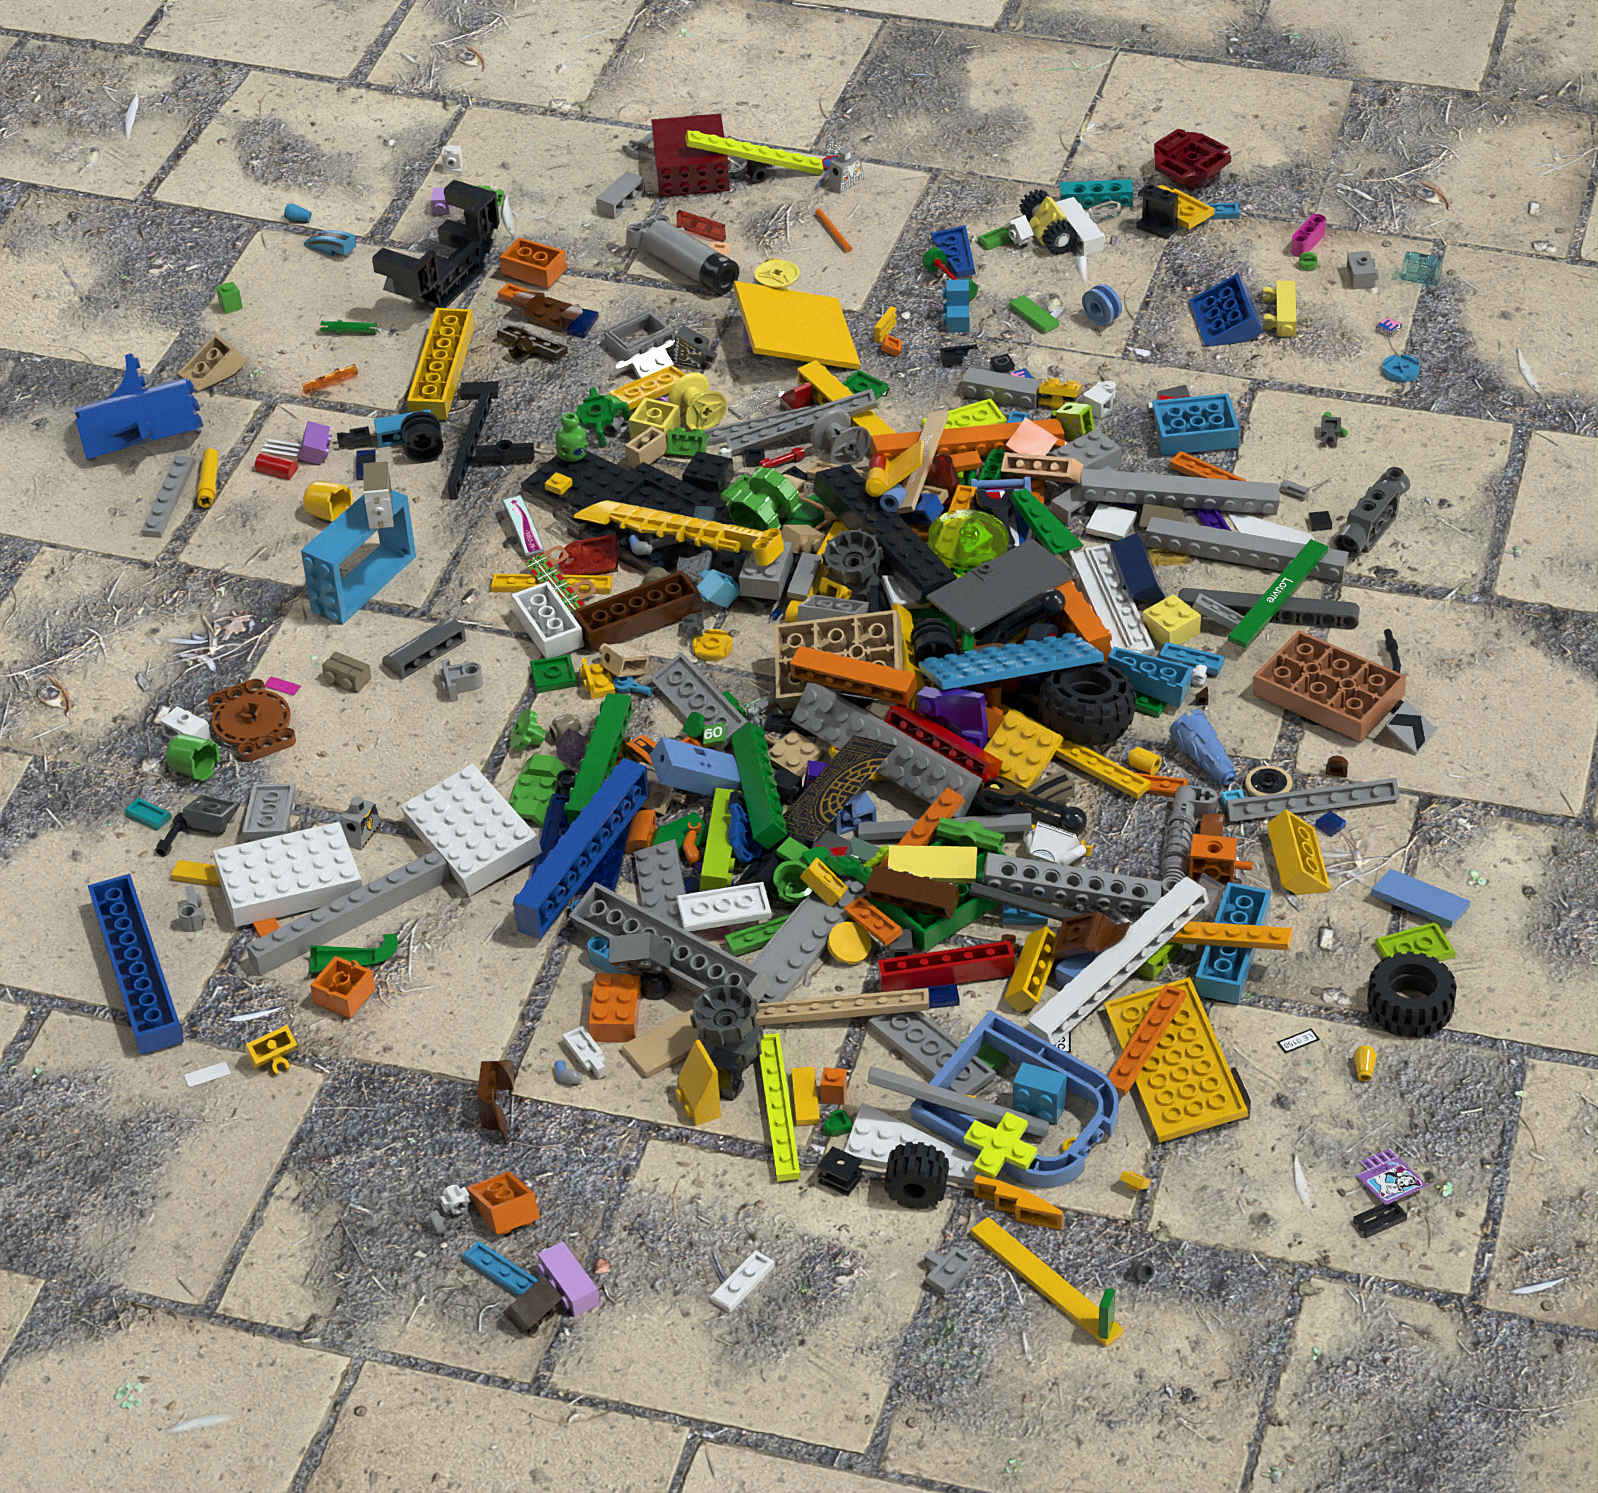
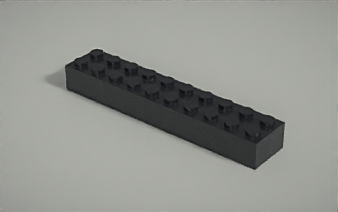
M850 464L816 472L813 492L849 531L861 528L863 532L871 536L876 535L878 547L882 548L884 557L880 560V564L919 605L930 602L926 599V595L957 579V576L896 512H887L881 507L880 496L874 497L867 493L866 481Z

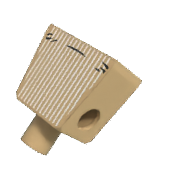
M604 643L600 646L599 653L602 655L600 664L616 676L624 677L646 674L650 659L649 654L624 643L610 645Z

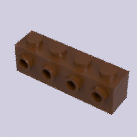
M874 865L865 887L868 899L947 919H952L960 899L958 887L951 882L943 883L935 881L931 877H919L907 871H895L887 866L879 867Z

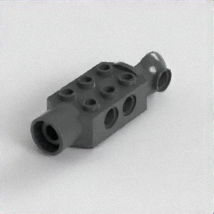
M1388 468L1380 476L1379 480L1372 487L1368 488L1366 495L1359 499L1357 506L1350 510L1348 523L1334 540L1336 550L1349 552L1348 558L1356 557L1362 550L1370 552L1395 521L1398 514L1400 496L1408 491L1411 486L1409 478L1401 468Z

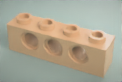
M1005 453L1001 472L1011 478L1024 479V477H1030L1031 480L1079 484L1081 470L1084 465L1074 458Z

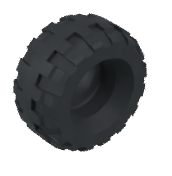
M1106 662L1049 671L1042 679L1038 697V713L1047 729L1061 735L1064 741L1068 740L1073 744L1079 745L1089 744V746L1100 743L1107 744L1113 742V739H1118L1124 735L1129 725L1132 724L1136 706V692H1134L1130 678L1124 675L1123 671L1117 667L1110 666Z

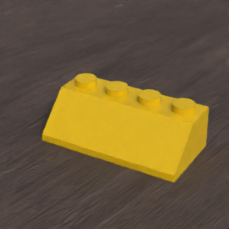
M1285 809L1267 823L1268 837L1272 843V852L1275 855L1276 868L1280 874L1282 887L1296 895L1329 892L1331 887L1315 828Z

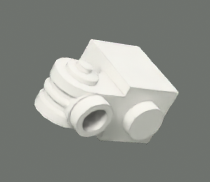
M1112 381L1098 382L1089 391L1084 393L1082 397L1083 404L1091 405L1092 415L1101 419L1113 410L1116 384Z

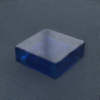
M1330 810L1315 821V826L1332 837L1346 827V821Z

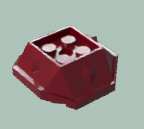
M1176 129L1154 143L1155 170L1171 178L1172 183L1178 182L1194 190L1209 179L1214 178L1226 165L1231 163L1230 148L1204 134Z

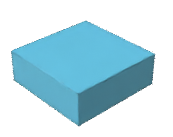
M1242 789L1221 792L1220 798L1225 812H1227L1226 800L1245 797Z

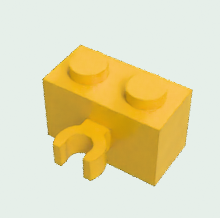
M288 1025L247 1043L245 1052L254 1070L272 1062V1072L278 1075V1064H283L285 1069L289 1070V1062L282 1057L296 1051L297 1043Z

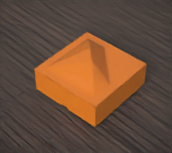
M885 334L881 350L898 357L901 352L902 340Z

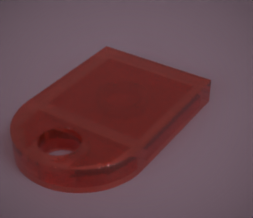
M616 534L574 541L564 547L569 555L567 559L574 558L570 564H565L567 559L559 562V566L565 575H602L618 572V538ZM562 551L559 555V559L563 556Z

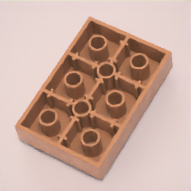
M1300 630L1253 676V695L1359 742L1388 714L1397 701L1405 696L1406 688L1405 675Z

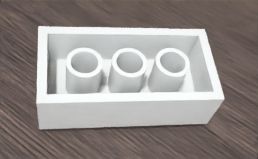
M549 581L512 594L514 614L545 659L584 647L582 628Z

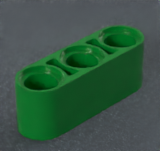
M994 449L989 453L979 476V481L1003 480L1005 474L1001 472L1006 451Z

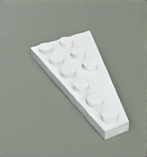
M863 1102L861 1103L844 1150L862 1159L863 1162L861 1164L887 1168L889 1153L892 1149L895 1150L897 1145H905L906 1142H913V1144L924 1142V1145L935 1146L937 1151L942 1150L945 1153V1158H948L949 1172L947 1181L974 1186L976 1175L984 1176L973 1170L976 1158Z

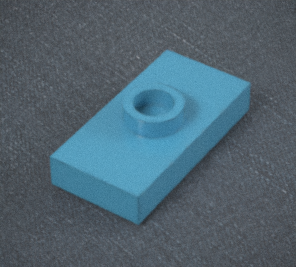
M1003 905V924H1048V917Z

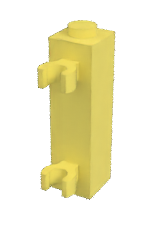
M1276 280V289L1263 287V294H1269L1263 295V302L1276 300V317L1271 314H1265L1264 321L1269 322L1263 323V329L1270 330L1276 327L1277 336L1296 337L1295 281Z

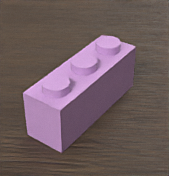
M563 1241L538 1253V1272L541 1277H546L563 1297L560 1301L565 1310L569 1309L573 1316L576 1317L600 1305L597 1287Z

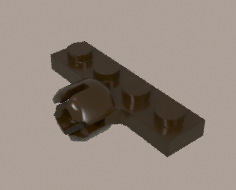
M506 324L497 330V337L510 342L508 352L513 359L518 361L528 358L532 353L542 354L553 360H557L568 353V346L511 324Z

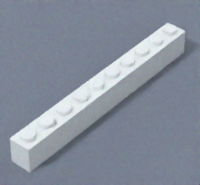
M1187 876L1175 884L1173 889L1161 897L1150 910L1146 911L1138 921L1129 927L1121 941L1099 954L1091 964L1081 970L1079 975L1070 983H1067L1044 1007L1033 1014L1032 1018L1028 1020L1033 1034L1055 1045L1209 903L1206 889Z

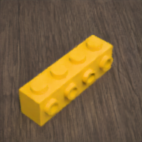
M1047 926L1027 936L1004 998L1019 1013L1032 1009L1039 1003L1055 959L1051 952L1057 935Z

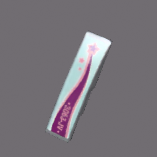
M521 494L502 499L511 529L517 538L519 547L521 546L525 559L533 558L545 552Z

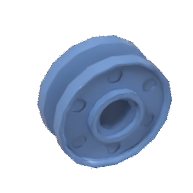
M1106 284L1094 286L1085 292L1082 297V306L1086 315L1093 323L1099 326L1111 323L1112 320L1118 318L1122 313V304L1119 296Z

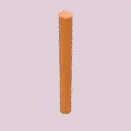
M820 208L817 209L815 214L847 253L851 252L852 247L825 213Z

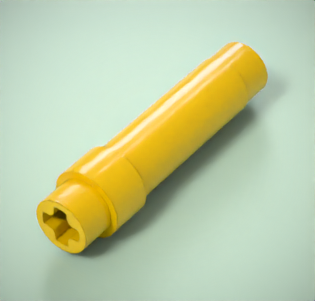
M208 448L203 452L200 480L196 492L197 502L204 508L212 506L216 498L219 453L213 448Z

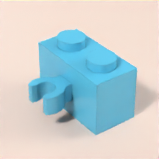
M706 568L700 573L704 579L697 588L702 592L700 596L709 603L711 601L716 606L721 605L727 608L740 594V586L731 576L714 569L708 571Z

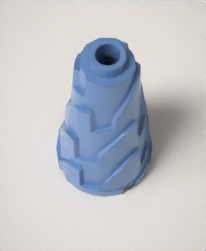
M1196 709L1190 710L1193 713L1191 716H1188L1186 713L1181 715L1169 729L1171 735L1168 736L1171 741L1186 755H1189L1199 767H1202L1215 782L1221 785L1233 783L1236 779V771L1233 768L1235 766L1225 753V748L1217 738V733L1209 723L1204 712Z

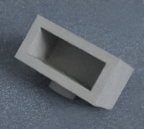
M1370 251L1347 252L1346 268L1352 288H1375V280H1378L1379 274L1378 269H1375V259L1371 258Z

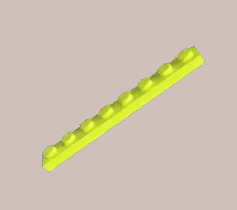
M687 130L685 135L686 144L689 147L822 175L823 172L822 159L817 157H808L799 153L785 152L781 149L776 150L767 146L753 145L749 142H739L731 138L726 139L716 135H707L699 131Z
M765 1034L764 1039L761 1040L762 1054H759L776 1177L777 1181L801 1179L780 1034Z

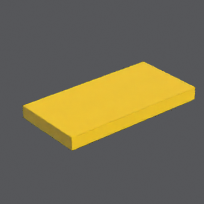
M670 365L608 392V395H615L622 402H627L629 410L638 407L645 397L656 399L668 394L675 382L687 374Z

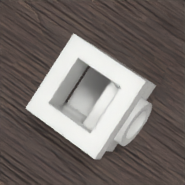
M443 146V174H461L463 165L461 146Z
M1025 215L1003 226L1004 229L1008 228L1009 236L1015 245L1019 244V246L1030 242L1029 238L1034 235Z

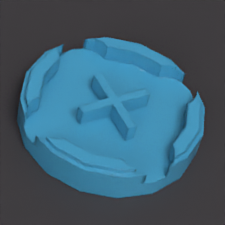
M1395 354L1385 358L1382 363V373L1391 381L1405 383L1419 376L1420 366L1418 360L1410 355L1401 354V356H1396Z

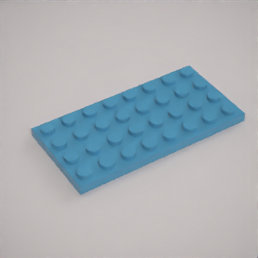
M1067 633L1060 638L1050 636L1045 637L1043 641L1027 640L1024 641V644L1020 645L1010 643L998 649L996 647H987L984 651L970 650L958 656L957 654H947L945 658L941 659L930 657L926 658L924 662H918L920 672L941 689L945 690L1103 662L1104 656L1096 647L1075 633Z

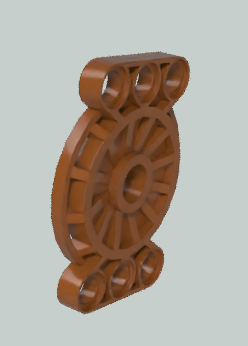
M261 679L248 680L213 693L208 697L209 709L214 712L212 715V727L215 734L225 743L238 746L237 750L241 761L252 762L287 749L296 743L295 731L292 728H287L291 720L288 703L280 695L265 690L264 681ZM253 687H261L258 690H251ZM234 694H242L239 697H232ZM215 701H222L220 704H212ZM284 736H291V738L286 740L281 739ZM265 743H271V744H272V745H270V746H268V747H263V746H262V745L265 744ZM247 750H251V751H252V752L249 753V754H243L244 751H247Z

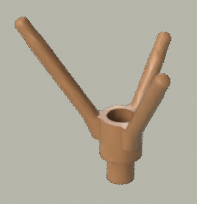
M800 496V500L815 506L819 511L825 512V521L814 528L817 531L833 522V520H839L828 507Z

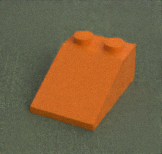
M509 1171L466 1187L469 1196L486 1224L497 1235L507 1234L513 1228L530 1225L534 1220L540 1218L534 1192Z

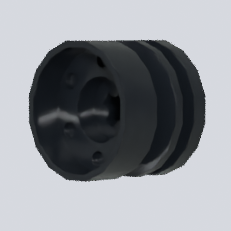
M424 411L414 412L406 416L400 426L405 455L408 459L417 463H427L437 459L442 454L444 448L440 422L437 417L430 412Z
M927 619L919 622L912 629L910 643L913 661L918 669V662H924L926 658L936 657L941 659L945 658L947 654H957L952 629L945 621Z

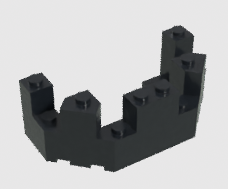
M457 180L451 181L444 188L445 203L464 209L466 224L447 219L438 227L437 232L440 244L457 250L447 259L436 255V251L429 249L420 259L382 247L372 257V263L375 273L387 276L383 290L434 308H447L485 269L486 264L483 262L486 253L490 254L494 239H492L494 229L498 230L500 223L496 192Z

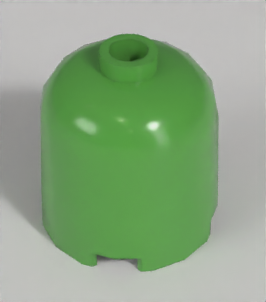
M190 734L175 736L168 744L166 750V761L172 770L201 781L209 779L215 771L212 769L215 762L220 760V750L217 744L211 740Z

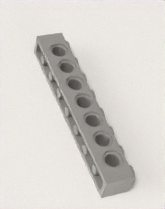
M987 853L982 885L1011 891L1012 893H1025L1035 897L1043 896L1059 901L1067 900L1078 904H1091L1101 908L1109 907L1120 909L1121 911H1133L1144 914L1161 898L1162 881Z

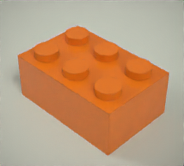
M520 237L500 256L502 275L545 288H549L567 269L566 253L564 250Z
M595 973L589 1016L590 1036L595 1042H629L637 1037L641 1001L640 976Z

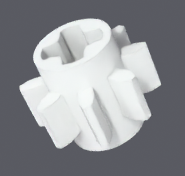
M458 1185L448 1186L444 1189L443 1196H440L444 1211L448 1212L451 1210L452 1214L464 1212L468 1207V1203L471 1202L466 1188L460 1189Z

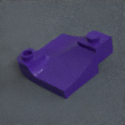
M926 686L917 694L919 713H923L925 717L982 750L985 748L988 737V723L984 694L958 688L940 690Z

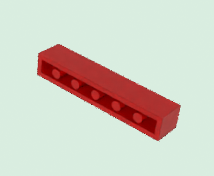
M906 705L890 706L884 722L980 777L982 783L987 782L991 777L998 776L1003 763L1002 760Z
M1010 940L878 960V979L882 992L924 989L1011 976L1015 971V955Z

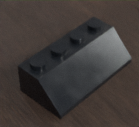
M787 834L769 850L765 848L760 857L755 859L734 886L763 882L767 898H775L779 894L777 886L773 881L774 872L781 863L786 862L776 855V850L789 837L811 849L814 841Z

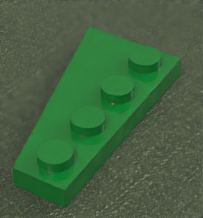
M1027 488L1010 494L1009 499L1042 546L1054 556L1058 554L1062 556L1068 554L1069 551L1075 552L1081 550L1084 546Z

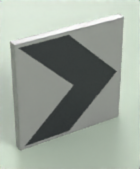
M1407 700L1403 702L1385 725L1415 755L1436 731V728Z

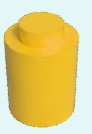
M1141 747L1132 749L1127 758L1131 767L1150 775H1155L1162 763L1161 756Z

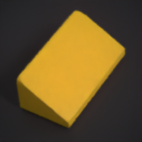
M817 857L800 876L829 906H833L838 902L848 889V886Z

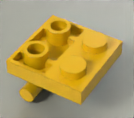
M1048 378V380L1039 385L1038 393L1050 394L1052 399L1039 397L1038 405L1059 409L1065 403H1077L1065 400V396L1076 398L1082 393L1083 384H1078L1076 380L1059 382L1058 378Z

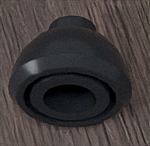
M662 972L659 974L648 973L641 982V992L650 999L663 998L672 990L671 980Z

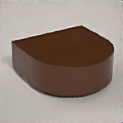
M1331 756L1327 761L1326 775L1347 778L1348 761L1342 756Z

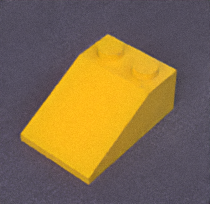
M699 1039L695 1041L677 1078L678 1089L675 1090L678 1102H683L685 1114L688 1119L691 1118L695 1126L721 1117L718 1072Z

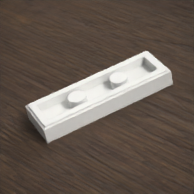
M755 1250L710 1296L711 1302L731 1313L775 1267L774 1261Z

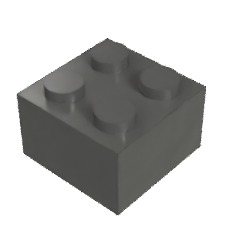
M651 932L612 936L609 940V963L616 966L618 970L625 971L628 975L640 976L643 972L659 974L662 970L670 969V943Z

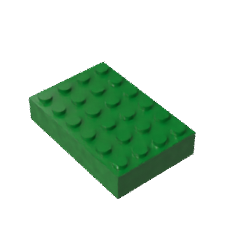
M946 837L931 845L962 847L958 841ZM975 846L977 847L976 883L982 884L987 853L1006 855L1004 852H995ZM956 883L953 884L958 887L960 899L952 919L868 899L867 896L869 903L902 929H911L912 941L924 952L1000 904L970 895L971 884Z

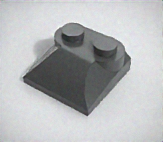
M200 795L183 808L182 817L192 829H205L211 833L218 834L227 828V820L237 811L240 803Z

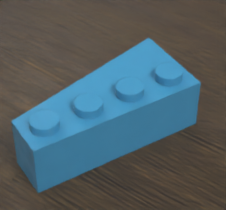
M1113 647L1108 656L1107 663L1123 671V674L1130 678L1134 690L1180 708L1190 690L1194 667L1118 647Z

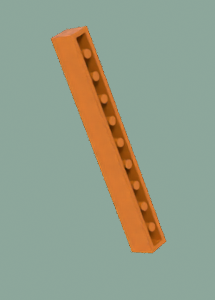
M1058 418L1032 421L1058 439L1064 440L1065 433ZM1022 422L944 429L934 457L978 451L979 456L989 455L994 449H1002L1006 453H1014L1006 448L1005 445ZM922 431L872 435L870 444L871 455L883 454L891 462L916 444Z

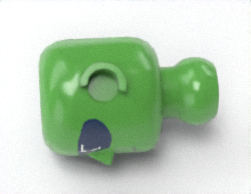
M566 413L561 418L562 427L557 430L555 435L556 452L560 459L567 462H576L584 458L587 453L586 431L578 425L579 418L576 414Z

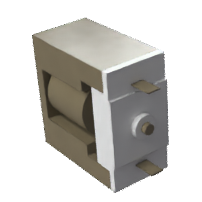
M388 462L364 463V497L369 529L394 527L393 495Z

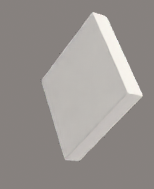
M1099 503L1086 526V533L1110 538L1114 541L1121 540L1127 536L1137 518V512Z

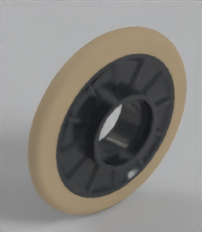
M1260 766L1248 773L1245 785L1253 796L1290 792L1292 779L1285 770L1279 767ZM1265 781H1272V782H1274V784H1272V785H1267V784H1264L1263 782H1265Z

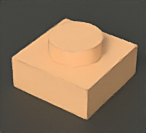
M711 243V248L726 257L728 256L730 244Z

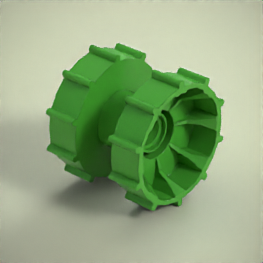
M760 466L747 481L751 491L747 492L739 489L725 506L728 507L730 518L737 525L766 531L771 528L781 529L782 526L779 524L778 516L789 520L803 503L800 501L799 491L795 489L787 477L785 478L775 471L774 468L769 469Z

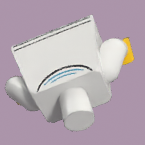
M1038 822L1037 826L1032 824V831L1025 837L1026 849L1032 860L1066 866L1081 856H1091L1094 846L1093 844L1086 846L1085 840H1082L1079 845L1076 834Z

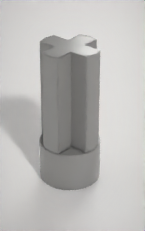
M1286 479L1282 481L1280 486L1281 491L1305 499L1309 496V488Z

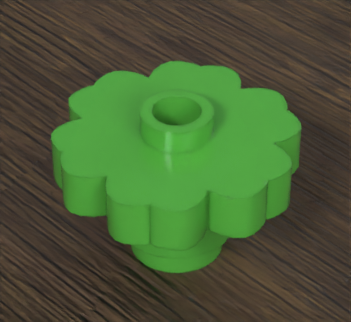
M527 709L522 711L517 717L516 724L512 727L510 734V746L512 749L521 751V749L524 750L529 744L534 746L543 743L546 731L542 729V726L537 725L538 714Z

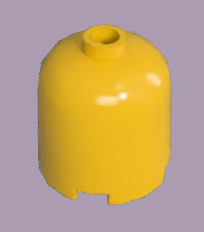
M326 481L311 483L303 496V505L309 515L331 522L353 504L351 489H348L343 484Z

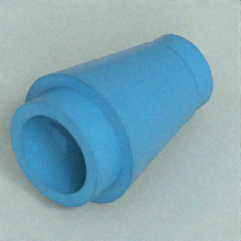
M293 203L286 205L284 218H288L289 221L309 222L311 219V211Z

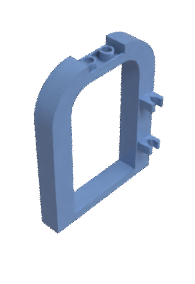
M990 1010L929 1084L947 1089L985 1043L1008 1055L1010 1062L1016 1066L1024 1062L1066 1074V1089L1093 1104L1097 1109L1096 1115L1063 1154L1055 1157H1043L1037 1154L1027 1171L1008 1162H1005L1000 1170L1016 1180L1033 1187L1051 1188L1067 1184L1080 1176L1085 1170V1159L1090 1154L1094 1143H1099L1104 1134L1109 1137L1113 1135L1119 1118L1117 1091L1110 1079L1099 1070ZM918 1098L910 1105L911 1119L977 1157L980 1155L981 1150L964 1143V1136L976 1119L963 1112Z

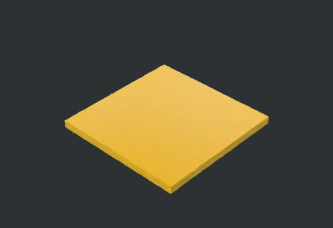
M734 281L733 289L753 353L805 362L817 360L820 364L859 370L861 364L838 298Z

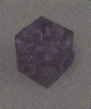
M568 728L555 741L557 755L562 762L575 766L580 762L581 758L585 757V737Z

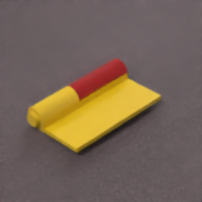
M921 439L891 462L883 454L873 455L868 466L867 493L878 497L922 466L924 441Z

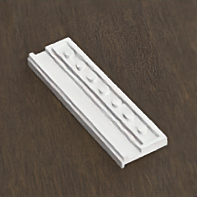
M1109 545L1085 548L1084 552L1078 553L1069 551L1067 560L1070 567L1080 577V591L1084 596V600L1092 606L1095 615L1101 618L1104 627L1111 632V651L1113 647L1126 649L1130 645L1144 646L1142 654H1154L1155 648L1133 599L1129 598L1127 590L1121 588Z

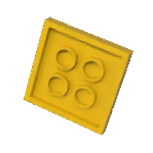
M1009 710L984 751L1003 761L998 776L1023 789H1027L1037 782L1062 743L1063 737Z

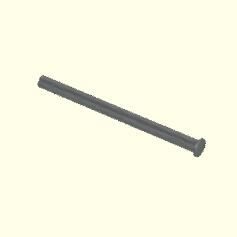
M975 882L971 884L969 890L970 895L1061 922L1065 918L1082 915L1081 913Z

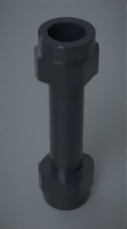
M182 812L178 813L172 820L173 826L165 839H161L158 842L155 851L159 856L165 857L170 853L173 840L180 829H185L187 826L186 820L182 817Z

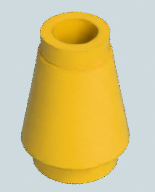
M1359 1046L1354 1053L1357 1075L1360 1081L1367 1082L1372 1079L1377 1054L1371 1046Z

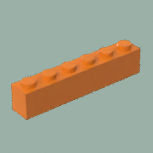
M799 646L790 662L792 678L906 706L909 705L917 690L915 673L851 657H844L810 647Z

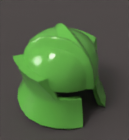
M795 860L786 861L776 868L773 881L777 886L781 901L800 905L804 898L811 893L812 889L800 878L801 874L808 867L804 863Z

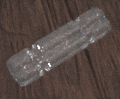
M829 140L825 144L827 150L839 156L840 149L846 148L833 140Z

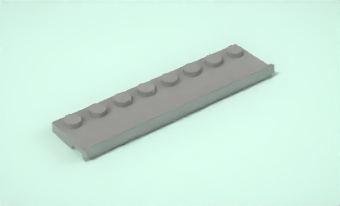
M840 875L838 878L848 886V889L833 906H829L813 890L804 898L750 964L763 971L771 983L770 988L759 1003L784 1001L827 948L828 935L832 928L839 923L849 921L850 917L845 914L844 907L859 896H862L864 899L867 898L866 885L852 876Z

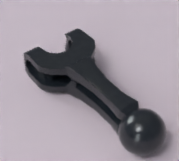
M1004 488L1005 492L1002 498L994 499L987 495L985 489H975L973 497L975 513L980 518L988 521L992 526L1000 548L997 555L999 557L1017 547L1015 546V540L1012 536L1008 520L1015 510L1009 496L1015 491L1013 488Z
M1057 589L1046 590L1040 598H1034L1028 604L976 631L974 639L978 640L975 645L1007 644L1008 641L1025 628L1049 618V615L1061 613L1066 605L1064 594Z
M989 778L978 796L979 804L985 809L997 813H1031L1033 819L1050 824L1056 828L1061 827L1064 831L1073 834L1082 832L1087 825V816L1082 809L1078 807L1068 808L1066 804L1040 798L1001 778ZM996 784L1000 789L990 787V785ZM986 795L987 797H989L990 799H993L994 801H993V802H987V801L985 800V797H984V796ZM1021 802L1052 811L1056 814H1059L1060 817L1035 810L1031 807L1021 804Z

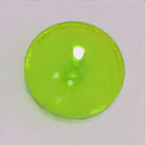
M961 509L947 512L932 523L928 533V545L944 564L957 569L968 570L974 569L1006 553L1009 545V534L1004 524L996 517L978 510Z

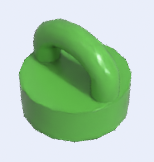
M1313 252L1302 253L1299 257V267L1307 271L1315 269L1317 267V255Z

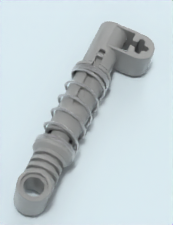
M1186 785L1178 787L1175 791L1173 811L1167 823L1165 853L1163 854V862L1161 864L1163 874L1161 897L1165 896L1173 889L1175 884L1180 882L1189 873L1190 852L1196 826L1194 817L1202 818L1203 814H1216L1218 794L1213 789Z

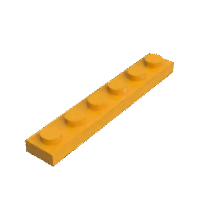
M1189 921L1166 943L1289 950L1293 930L1288 927Z

